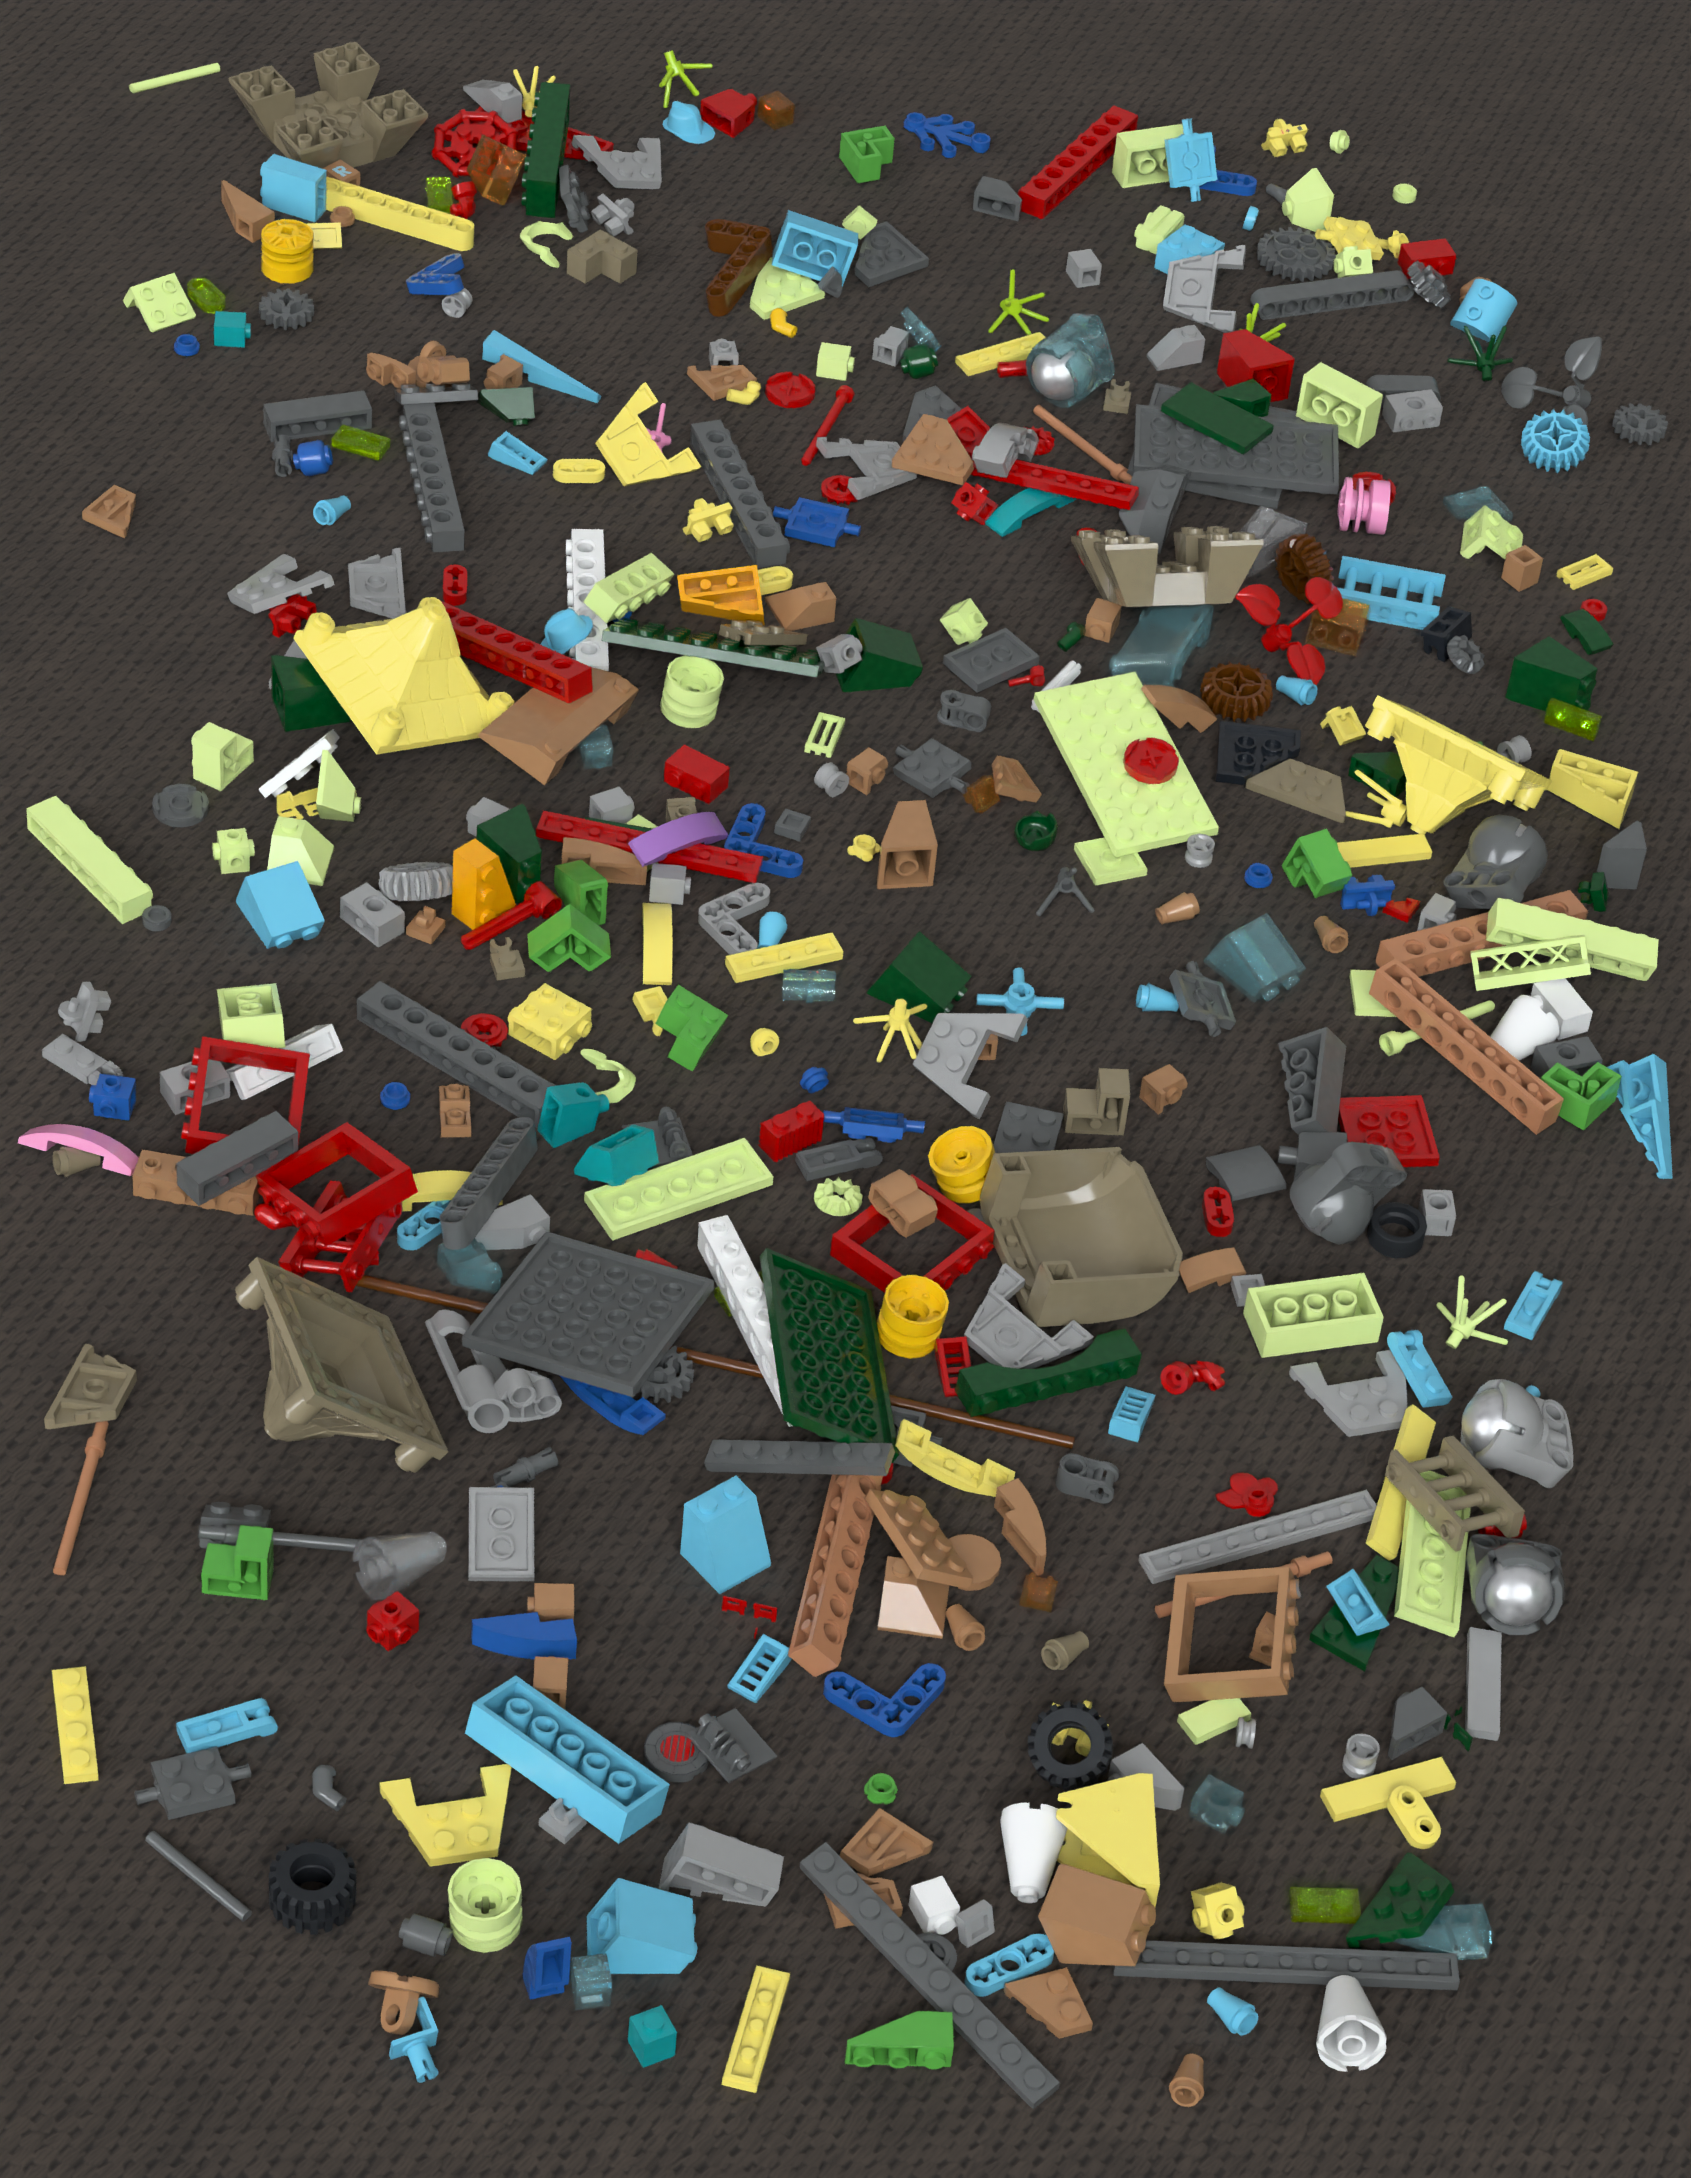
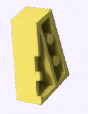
M1559 749L1549 779L1552 782L1547 790L1619 829L1632 798L1638 772Z

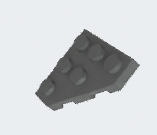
M886 221L877 224L865 235L859 259L855 266V276L865 285L871 287L926 268L929 265V258Z
M936 385L916 392L902 442L904 443L923 414L947 419L960 411L961 408Z

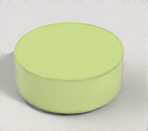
M1398 184L1394 187L1392 196L1397 202L1412 203L1416 200L1417 190L1409 184Z

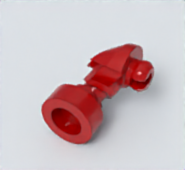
M468 181L451 188L453 198L459 202L450 206V214L464 219L471 217L476 209L474 196L477 193V189L473 181Z
M1175 1361L1162 1370L1161 1383L1169 1393L1174 1395L1182 1394L1190 1389L1193 1382H1205L1211 1391H1216L1225 1385V1381L1220 1375L1226 1371L1223 1367L1213 1362L1196 1361L1197 1364L1187 1365L1181 1361Z

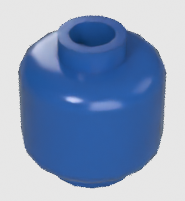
M315 440L299 444L297 454H293V461L296 470L301 469L305 476H313L328 472L330 465H333V456L329 444L325 445L322 440Z

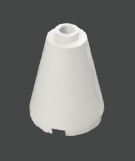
M1521 995L1512 1002L1490 1036L1518 1061L1533 1054L1536 1046L1553 1043L1560 1033L1558 1023L1550 1011L1545 1014L1539 1008L1542 1003L1528 995Z
M1018 1803L1004 1808L1000 1819L1011 1893L1019 1901L1035 1903L1046 1894L1068 1828L1057 1820L1056 1812L1058 1808L1041 1804V1810L1029 1809L1030 1803Z
M1348 1975L1334 1977L1328 1982L1325 1990L1316 2040L1319 2057L1328 2067L1338 2071L1348 2072L1346 2066H1358L1359 2071L1368 2069L1378 2063L1386 2052L1387 2037L1385 2030L1359 1981Z

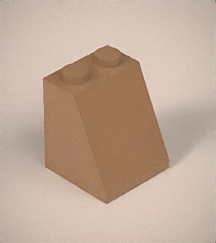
M926 800L898 801L881 843L877 889L933 886L938 844Z
M1059 1864L1038 1918L1060 1963L1136 1966L1140 1953L1145 1949L1149 1929L1155 1923L1156 1910L1143 1889L1066 1864Z

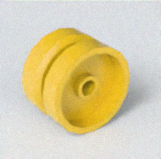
M961 1126L939 1136L932 1144L928 1158L930 1167L944 1196L956 1203L979 1201L995 1149L990 1136L984 1130L974 1126Z

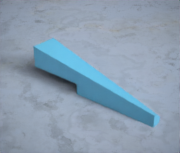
M495 330L483 342V360L496 364L500 361V356L504 354L523 364V373L528 374L529 382L598 403L601 399V395Z
M1652 1054L1632 1064L1622 1060L1608 1066L1607 1068L1622 1076L1616 1096L1623 1106L1620 1110L1637 1141L1643 1142L1647 1152L1645 1155L1647 1159L1655 1163L1659 1171L1656 1173L1657 1177L1660 1179H1672L1666 1062Z

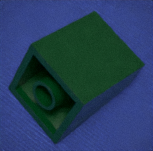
M855 618L846 634L854 635L861 642L862 652H860L862 660L844 669V672L836 673L842 692L911 687L916 678L921 675L923 669L911 633Z
M1549 636L1514 657L1505 698L1558 716L1573 719L1579 714H1585L1591 706L1590 699L1596 685L1595 678L1598 668Z
M281 655L271 656V697L285 732L350 722V717L308 659Z
M520 804L477 825L476 839L499 856L516 904L523 902L527 889L535 882L540 881L542 854L526 806Z
M919 931L866 993L892 1006H895L897 999H904L907 1002L906 1009L926 1004V1009L913 1015L933 1023L938 1013H949L955 1006L951 1003L953 999L958 1002L968 991V988L964 985L972 976Z

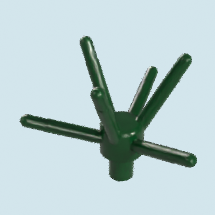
M1464 326V331L1474 349L1477 361L1448 358L1447 361L1449 363L1477 366L1478 370L1482 371V380L1491 381V370L1496 365L1513 362L1512 358L1494 360L1507 327H1502L1496 342V336L1494 334L1491 335L1487 352L1483 353L1479 341H1475L1468 326Z

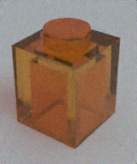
M775 91L759 97L758 117L773 130L793 124L795 104L781 92Z

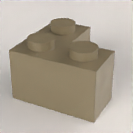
M599 230L568 249L567 274L583 283H587L602 273L614 281L622 283L636 274L638 250Z
M1099 1068L1096 1089L1066 1088L1063 1105L1065 1133L1124 1135L1130 1100L1128 1069Z

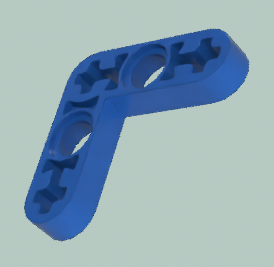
M1213 144V146H1214V155H1215L1216 147H1215V145ZM1216 170V181L1206 182L1199 186L1200 189L1251 196L1256 192L1257 180L1249 175Z
M461 254L447 255L406 279L409 293L451 295L463 290L464 286L461 276L455 274L465 267Z
M750 803L744 805L727 837L724 848L768 857L770 860L762 862L760 871L788 878L799 876L803 869L802 856L792 851L756 843L765 823L766 811L758 804ZM754 816L752 822L748 821V818ZM740 832H748V833H750L751 835H750V836H741V835H739L738 833H740Z
M924 1664L916 1670L891 1699H888L847 1673L833 1672L825 1678L823 1694L829 1702L880 1733L889 1737H898L904 1734L940 1695L945 1687L946 1673L939 1665ZM932 1677L936 1678V1681H935V1680H931V1681L926 1685V1689L923 1688V1687H924V1683H925V1678L928 1679V1680L931 1679ZM840 1685L844 1686V1689H843V1688H839L838 1690H834V1689H833V1686L836 1687V1688H838ZM907 1696H914L920 1700V1703L909 1705L903 1699ZM862 1700H868L874 1704V1707L872 1709H862L857 1703ZM898 1710L901 1712L899 1722H887V1719L892 1721L898 1715Z

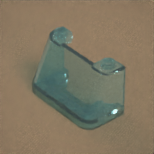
M1209 604L1151 606L1147 611L1143 610L1132 634L1118 655L1114 654L1110 660L1109 670H1112L1111 677L1136 672L1143 686L1163 685L1174 687L1175 679L1181 678L1183 666L1195 647L1204 648L1209 641L1214 606Z

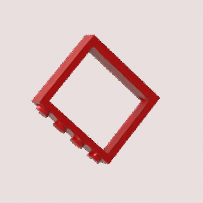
M202 1036L200 1048L194 1047L192 1065L197 1066L196 1073H190L188 1090L194 1092L193 1098L187 1097L184 1115L190 1116L189 1123L183 1122L181 1139H187L185 1153L195 1154L210 1144L229 1136L198 1130L208 1060L294 1073L288 1122L298 1131L299 1145L310 1053Z
M348 1122L256 1175L260 1186L257 1191L263 1196L265 1204H271L281 1216H287L295 1227H301L311 1239L316 1238L326 1247L418 1192L411 1168ZM347 1154L381 1178L322 1214L288 1190Z
M911 1174L917 1183L918 1189L935 1200L938 1209L936 1218L969 1240L923 1276L938 1283L945 1291L951 1287L954 1280L961 1274H968L974 1264L981 1258L986 1259L988 1257V1253L994 1247L995 1230ZM871 1205L832 1235L830 1255L885 1293L888 1285L903 1275L860 1246L890 1223L887 1217L880 1214Z

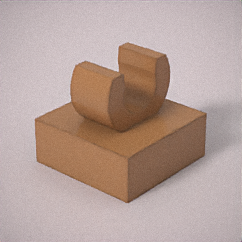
M425 906L424 910L419 911L406 927V935L432 944L444 930L445 920L436 917L435 909Z

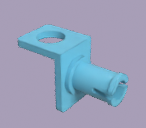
M424 1996L418 1998L416 2011L423 2031L393 2040L389 2051L391 2060L404 2055L408 2056L415 2072L416 2080L419 2083L426 2081L425 2075H427L428 2080H431L439 2074L428 2050V2047L436 2045L438 2029Z

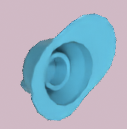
M679 101L672 103L669 116L663 120L662 124L664 129L689 143H705L712 140L715 135L714 129L702 120L700 111L695 105L684 104Z
M571 608L561 610L552 615L544 629L545 638L540 645L560 654H565L591 633L593 621L589 616L578 615Z

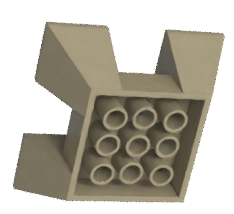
M349 42L342 46L327 48L324 51L314 53L321 91L303 97L295 98V89L272 65L229 77V83L261 132L287 158L321 169L338 160H342L354 168L393 157L428 118V113L404 89L367 100L380 70V65L357 42Z
M1208 526L1207 531L1197 527H1181V532H1174L1176 561H1162V565H1158V543L1150 541V537H1144V535L1128 536L1126 531H1120L1119 529L1104 530L1105 535H1100V532H1095L1094 530H1081L1078 536H1071V542L1103 600L1125 607L1232 603L1264 545L1263 539L1255 538V533L1229 532V528L1223 526Z

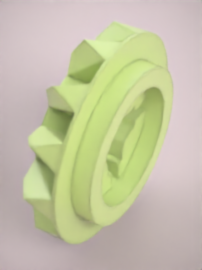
M839 1176L835 1181L826 1178L824 1184H818L814 1192V1201L817 1207L833 1216L850 1215L856 1212L862 1204L863 1195L860 1193V1186L853 1185L851 1179L844 1182L840 1180ZM833 1192H837V1194L839 1195L844 1194V1197L840 1198L838 1195L833 1196Z

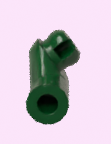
M1077 622L1070 623L1067 627V634L1057 642L1058 647L1067 652L1085 636V627Z

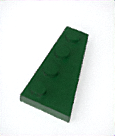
M1376 1555L1359 1576L1386 1618L1397 1592L1399 1567ZM1335 1603L1311 1632L1309 1640L1365 1672L1381 1629L1357 1636L1341 1609Z

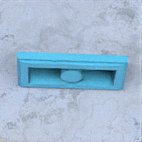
M1351 1569L1326 1586L1357 1636L1390 1625L1354 1569Z

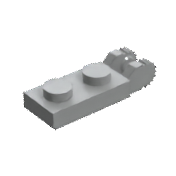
M64 1034L42 1049V1056L86 1084L96 1085L100 1073L123 1077V1072L113 1062L106 1061Z

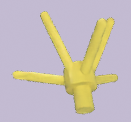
M538 66L534 67L529 93L525 89L518 70H513L523 94L522 107L527 117H532L533 107L537 108V106H534L539 71ZM554 75L551 76L547 82L553 83L556 77Z
M897 999L895 1007L890 1010L889 1015L854 1018L853 1022L855 1024L888 1021L883 1027L885 1031L888 1030V1033L876 1058L877 1062L882 1061L895 1030L902 1032L911 1058L916 1059L917 1055L911 1038L919 1050L922 1042L911 1026L909 1018L910 1015L926 1009V1004L906 1009L907 1002L904 999Z

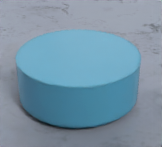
M1249 207L1242 229L1248 231L1253 229L1259 212L1258 208Z

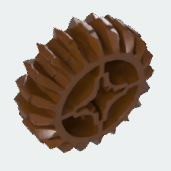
M1307 533L1289 536L1279 543V548L1276 549L1277 556L1274 558L1277 562L1275 569L1279 573L1278 578L1281 579L1282 586L1293 596L1297 597L1298 600H1304L1307 604L1310 602L1305 595V586L1309 580L1315 577H1321L1330 582L1334 580V577L1331 575L1333 568L1330 567V559L1326 556L1327 551L1322 549L1321 542H1316L1314 536L1310 537Z
M1228 661L1227 665L1219 663L1217 668L1211 667L1209 672L1205 673L1200 687V696L1208 707L1213 710L1214 715L1221 714L1223 720L1230 717L1233 722L1240 718L1245 723L1247 718L1255 720L1256 716L1262 717L1264 712L1268 711L1273 697L1271 680L1267 679V674L1260 673V668L1253 669L1250 664L1245 666L1241 665L1240 662L1232 664Z

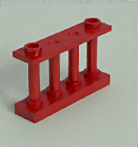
M330 1181L313 1208L322 1214L346 1200L348 1197L345 1195L342 1183L340 1181ZM402 1202L352 1231L353 1233H360L355 1242L337 1240L326 1247L316 1238L311 1239L307 1232L300 1227L278 1261L279 1266L300 1277H303L308 1271L341 1275L346 1292H352L358 1281L362 1279L365 1270L396 1220L400 1218L403 1211ZM320 1251L347 1254L342 1263L314 1260Z

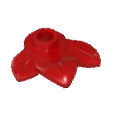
M1235 1473L1230 1477L1231 1489L1216 1494V1499L1226 1507L1231 1509L1245 1508L1249 1515L1261 1517L1271 1512V1508L1274 1505V1495L1278 1492V1485L1270 1477L1257 1480L1249 1473Z

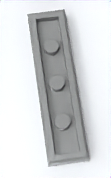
M1470 1627L1467 1633L1465 1730L1472 1737L1498 1741L1500 1735L1502 1632Z

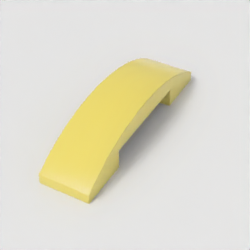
M642 903L643 984L672 985L673 937L671 904Z
M447 1170L413 1174L418 1192L402 1201V1212L412 1211V1203L452 1200L472 1172Z
M903 1419L901 1421L895 1446L912 1464L933 1478L966 1492L996 1497L997 1487L1014 1480L1015 1471L989 1459L983 1465L973 1462L931 1442V1431Z

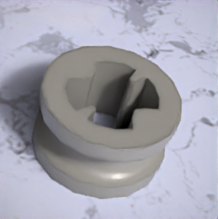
M1243 1717L1238 1718L1236 1747L1246 1744L1248 1748H1253L1256 1719L1251 1718L1249 1722H1246Z

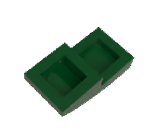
M1577 610L1560 617L1572 639L1578 638L1588 655L1611 649L1614 645L1600 623L1586 610Z

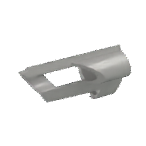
M444 1309L439 1310L432 1318L425 1321V1325L460 1405L464 1409L471 1426L477 1431L494 1433L502 1430L508 1421L526 1422L543 1419L555 1415L560 1410L562 1401L552 1380L539 1375L535 1371L530 1372L521 1368L508 1371L499 1357L471 1349L477 1365L469 1366L460 1372L444 1336L453 1332L465 1334L471 1325L462 1315L455 1311Z

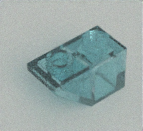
M474 1238L469 1246L459 1250L447 1249L444 1243L438 1245L437 1265L452 1285L497 1294L500 1290V1280L503 1277L502 1270L497 1262H493L490 1259L485 1246L481 1242L478 1243Z

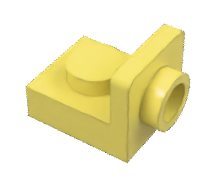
M1339 706L1329 710L1326 713L1327 717L1320 723L1322 729L1331 727L1340 746L1362 739L1366 735L1352 706L1341 709Z

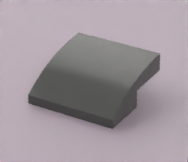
M1260 1145L1206 1157L1207 1169L1219 1179V1187L1229 1193L1231 1201L1286 1189V1182L1279 1168Z

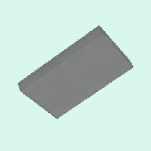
M469 1487L468 1581H534V1488Z

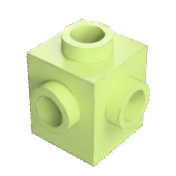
M1357 246L1343 248V251L1337 254L1334 259V271L1337 273L1338 278L1372 274L1371 249L1358 250Z
M971 598L951 606L940 619L958 645L967 641L969 644L977 641L982 636L981 631L988 624Z
M246 829L217 831V843H212L214 860L219 861L221 874L250 871V856H254L255 851L253 839L247 838Z

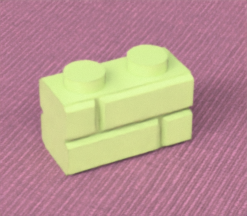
M1161 205L1153 213L1149 212L1143 224L1139 223L1136 227L1134 234L1137 238L1136 247L1156 254L1158 244L1183 226L1184 214L1175 210L1171 211L1170 208Z

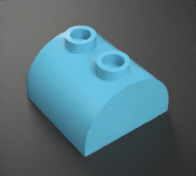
M1475 279L1450 324L1464 331V326H1468L1473 336L1487 342L1490 341L1491 335L1494 334L1496 342L1502 327L1506 325L1518 303L1512 294L1499 285L1484 279Z

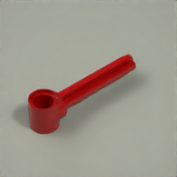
M535 882L527 889L524 895V902L463 935L461 943L466 950H472L531 916L535 918L542 916L544 919L550 917L549 915L553 916L560 910L562 900L543 882Z

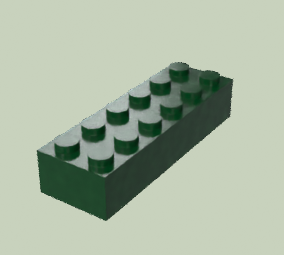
M541 82L540 92L535 91L534 106H537V108L533 107L532 122L534 124H530L529 138L532 140H528L527 155L529 156H525L524 171H527V173H523L522 188L526 190L522 193V206H526V216L555 218L560 189L559 167L563 166L569 127L570 84Z

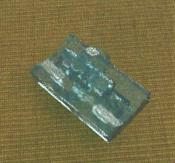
M783 970L782 1000H806V1003L834 1001L836 972L828 970Z

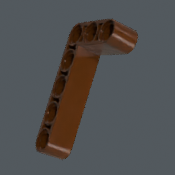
M713 219L705 224L709 249L714 252L731 255L706 288L708 308L713 316L727 315L771 258L773 245L769 228L723 219Z

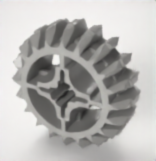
M415 862L397 864L396 866L384 868L379 872V889H381L382 895L390 900L420 901L438 899L439 897H446L452 894L453 866L448 863Z

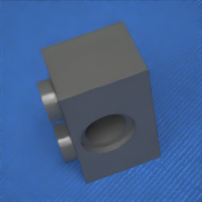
M1586 1036L1536 1046L1531 1067L1540 1079L1557 1062L1576 1074L1583 1076L1597 1062L1602 1064L1603 1059L1589 1037Z

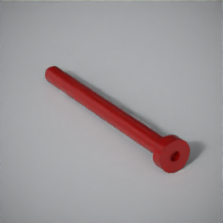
M842 385L838 388L835 403L801 458L802 465L808 466L811 464L819 450L816 447L817 437H826L845 404L853 400L855 394L851 387Z

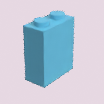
M273 154L262 164L260 169V175L262 176V187L260 190L262 204L270 209L316 222L326 211L327 170Z

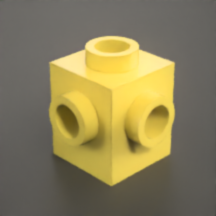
M1221 1882L1191 1891L1194 1904L1192 1918L1200 1932L1212 1935L1214 1939H1221L1233 1935V1930L1244 1927L1242 1919L1244 1906L1240 1897L1237 1896L1235 1886Z

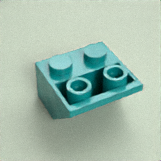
M632 1124L589 1146L575 1166L574 1174L586 1177L591 1181L608 1183L609 1186H620L626 1183L627 1179L646 1173L648 1168L659 1163L654 1130Z

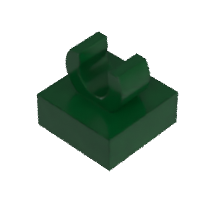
M1604 872L1593 873L1592 882H1580L1578 892L1588 893L1581 895V903H1593L1594 911L1603 912L1606 911L1609 895Z

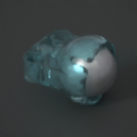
M1072 314L1069 321L1047 338L1037 343L1027 357L1026 370L1033 388L1038 393L1043 394L1047 401L1060 408L1076 406L1102 383L1110 381L1114 376L1115 367L1103 323L1098 315Z

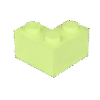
M210 722L201 730L196 731L192 737L193 778L219 791H222L254 761L252 740Z

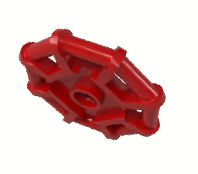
M461 109L458 114L442 124H437L434 128L435 141L434 149L431 152L432 157L448 168L454 177L472 176L491 179L492 175L507 165L514 164L517 160L516 146L519 132L498 116L496 111L475 112ZM469 121L485 122V124H470ZM457 125H459V126L457 127V131H455V132L451 131V129H453L454 127H456ZM494 125L497 128H499L503 133L498 135L495 131ZM444 140L450 141L451 147L444 148ZM474 143L480 144L477 146V148H473L472 144ZM501 144H507L505 151L500 150ZM456 156L459 162L455 163L450 157L455 158ZM494 158V161L498 159L496 162L489 166V161Z

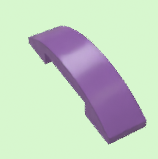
M700 812L662 824L634 838L628 844L642 867L664 860L670 853L702 842L705 845H709L726 839L729 835L714 812Z

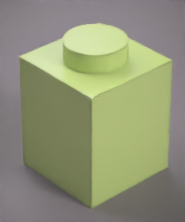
M822 342L818 354L816 376L846 381L848 372H853L855 357H850L851 346Z

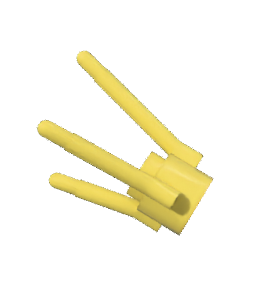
M1356 770L1355 774L1388 799L1386 801L1371 792L1367 794V797L1384 806L1381 815L1385 817L1379 818L1346 811V816L1382 824L1388 828H1391L1393 824L1400 827L1407 818V807L1402 804L1403 801L1391 795L1361 771Z

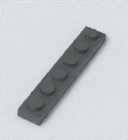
M712 1440L704 1464L707 1471L887 1476L895 1450L892 1443L853 1442L847 1444L807 1441Z

